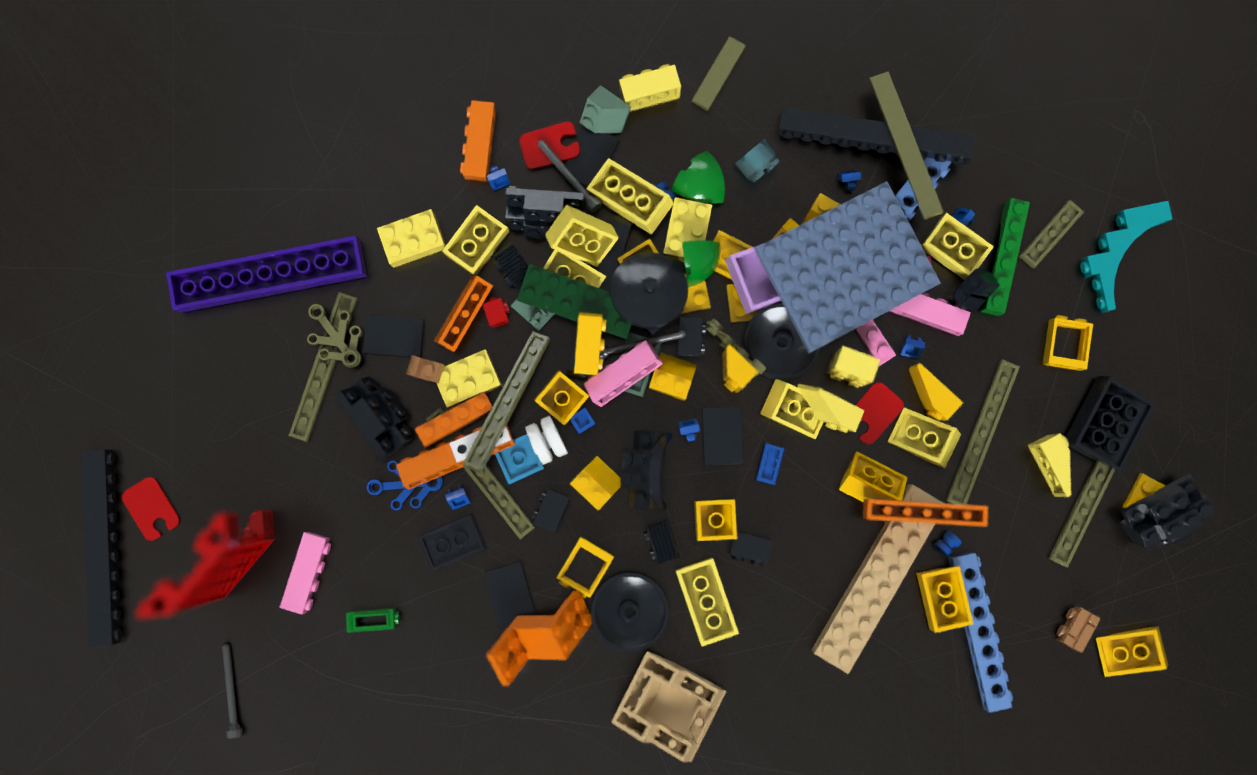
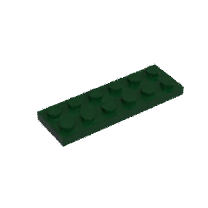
M529 264L517 301L578 322L580 312L603 314L602 320H606L605 332L627 339L632 324L625 321L617 313L612 304L610 292Z

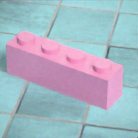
M925 292L890 310L896 314L957 336L964 333L971 312L960 309L958 305H949L948 301L937 298L935 300L930 298V295Z
M645 340L635 345L634 349L630 352L622 354L614 363L605 366L598 375L591 376L583 385L593 403L602 407L663 363L654 347Z
M311 532L303 533L280 608L299 614L307 613V610L310 611L313 605V599H311L313 592H316L319 586V581L317 580L319 573H322L325 567L323 560L325 554L328 555L331 548L330 538Z

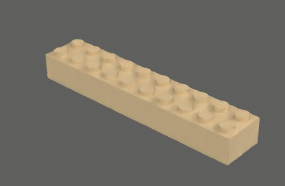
M907 484L902 501L943 503L913 484ZM885 522L811 651L849 674L935 523Z

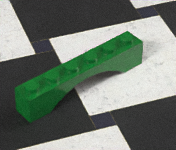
M1010 198L1004 203L999 245L992 274L1000 286L990 297H985L986 301L981 305L980 312L1000 316L1006 311L1030 202Z

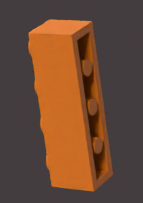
M471 100V106L467 108L469 125L465 126V136H467V143L463 144L465 160L461 162L460 173H463L464 178L467 180L488 182L487 175L489 174L496 107L492 102Z
M471 276L434 342L449 351L455 352L493 285L478 276Z
M485 392L415 428V431L426 449L488 416L492 405Z

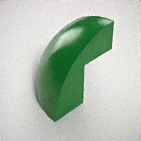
M703 152L690 160L691 165L686 171L681 170L671 191L698 202L723 203L725 197L723 173L716 159L709 152Z
M715 241L682 242L688 287L702 283L714 272L720 259L721 247L720 243Z

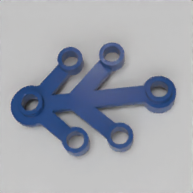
M394 460L390 461L387 464L388 470L400 477L397 467L395 470L390 468L392 463H396V465L399 463ZM442 476L436 478L437 483L435 485H431L430 481L417 486L424 487L416 497L411 498L410 506L412 508L421 507L423 499L430 491H437L441 488L443 484ZM371 480L367 484V491L371 495H379L383 490L405 488L402 481L382 483L380 480ZM374 484L379 485L378 491L373 489ZM416 487L409 490L405 488L396 499L391 501V508L393 510H400L403 507V502ZM414 499L419 500L418 506L413 505ZM395 501L400 502L399 508L394 507Z

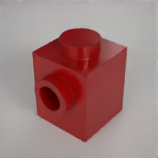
M497 297L486 300L487 303H484L483 307L491 328L510 322L507 313H510L507 302L503 303V300L501 298L497 299Z

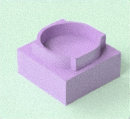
M758 246L731 255L725 260L745 314L781 301L754 250Z

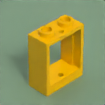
M1061 315L1050 319L1048 322L1043 365L1078 371L1086 370L1093 324L1087 323L1085 319L1068 320L1067 316ZM1057 326L1081 330L1077 360L1053 356Z
M580 537L557 576V579L560 580L558 583L566 588L571 586L579 590L583 598H586V596L590 598L614 556L585 538ZM580 547L605 561L590 589L564 575Z

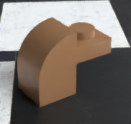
M411 355L406 374L439 383L444 365Z

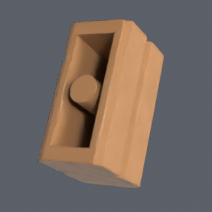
M1074 606V608L1068 610L1066 614L1068 619L1065 624L1059 627L1057 640L1083 653L1100 618L1081 607Z

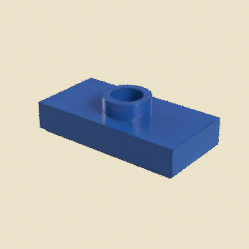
M765 443L756 477L757 481L775 485L784 452L783 447Z

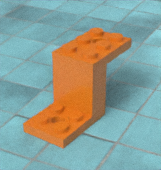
M572 591L554 616H517L486 654L503 686L510 685L529 659L566 660L592 625L591 614L580 591Z

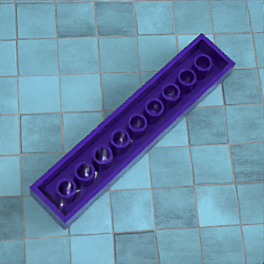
M351 236L166 272L172 310L183 313L367 277L361 240L357 236Z

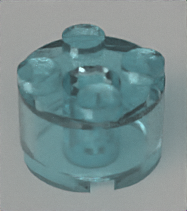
M764 139L735 164L744 176L754 183L765 174L763 171L765 168L770 170L780 161L778 159L779 156Z

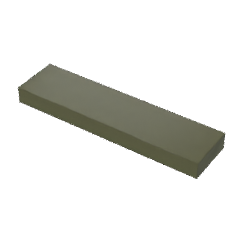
M729 36L692 99L693 103L707 111L710 109L746 45Z
M1068 200L1019 257L1034 269L1084 211L1073 201Z

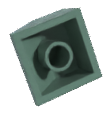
M600 85L587 98L580 123L594 133H621L631 106Z

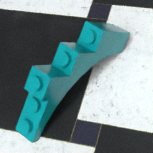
M1168 201L1130 208L1117 213L1116 224L1120 227V230L1099 236L1098 246L1102 250L1101 254L1081 259L1080 268L1085 278L1093 276L1092 286L1096 290L1098 297L1096 302L1101 313L1116 309L1114 299L1115 277L1118 265L1125 251L1143 232L1153 226L1173 219Z

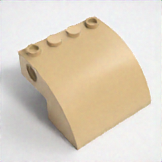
M647 651L611 723L642 742L655 744L682 762H692L727 691L694 672Z

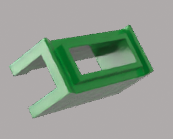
M396 608L349 611L346 613L347 633L395 629L398 627L397 624H400V613L397 612ZM386 615L387 624L357 627L356 617Z

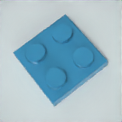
M528 434L515 439V446L495 453L509 485L544 469L542 462L530 444Z

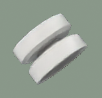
M550 415L541 419L540 423L544 432H541L535 423L525 427L530 438V444L543 465L553 460L550 448L553 449L558 457L568 454Z

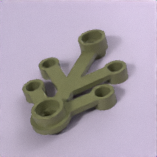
M319 304L310 306L308 310L309 316L319 320L330 337L311 333L307 337L308 343L311 345L338 346L342 352H330L324 348L319 351V358L325 361L329 359L340 360L349 368L358 366L361 362V355L357 351L358 339L362 335V329L358 326H352L349 331L351 335L349 348L344 342L347 322L350 321L351 314L345 310L338 314L339 326L337 332L326 318L323 306ZM320 309L321 314L316 316L315 311ZM344 313L348 315L346 320L342 319ZM358 328L359 333L354 335L353 330ZM312 336H316L317 338L316 342L314 343L311 342ZM324 351L328 352V356L326 358L322 357V353ZM350 355H354L355 357L353 362L349 361Z
M713 318L711 321L708 320L706 322L708 325L707 330L714 336L717 334L722 340L719 343L720 346L725 350L730 344L758 371L756 376L758 374L761 375L766 370V367L755 358L751 361L748 358L749 354L737 346L735 341L723 332L724 328L717 320Z

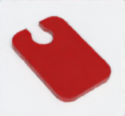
M563 122L523 134L520 138V144L526 166L531 170L553 164L538 146L539 140H543L561 161L576 158L580 154L578 142H574L570 146H563L561 144L563 136L576 134L573 124L571 122Z
M882 383L873 384L855 405L864 410L861 420L868 424L867 432L861 434L859 439L865 444H873L904 408L903 401Z
M145 478L123 493L122 500L147 540L154 541L162 536L160 531L154 526L158 518H163L166 521L169 531L179 525L180 518L155 478Z

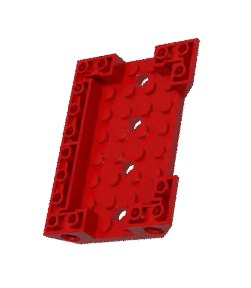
M271 509L256 510L249 517L250 522L243 530L241 538L238 514L235 512L217 514L211 520L210 528L198 535L196 538L197 543L193 546L206 559H201L196 564V571L192 576L188 575L180 585L173 579L160 581L153 589L154 594L150 598L147 597L139 605L140 610L136 616L140 618L170 615L225 599L275 540L273 511ZM217 532L223 536L221 542H218L215 538Z

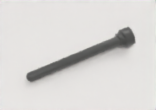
M539 140L538 146L575 190L578 193H584L587 210L590 213L598 210L602 202L597 197L591 196L543 140Z
M679 330L617 346H604V351H600L599 358L606 360L612 354L632 350L635 345L645 340L654 345L683 338L686 333L684 330Z
M224 643L222 645L230 723L226 734L227 739L243 736V729L240 728V724L237 721L230 644Z

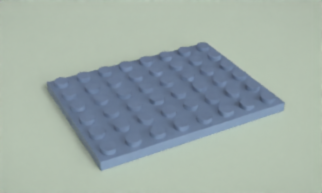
M887 181L754 249L808 353L941 284Z

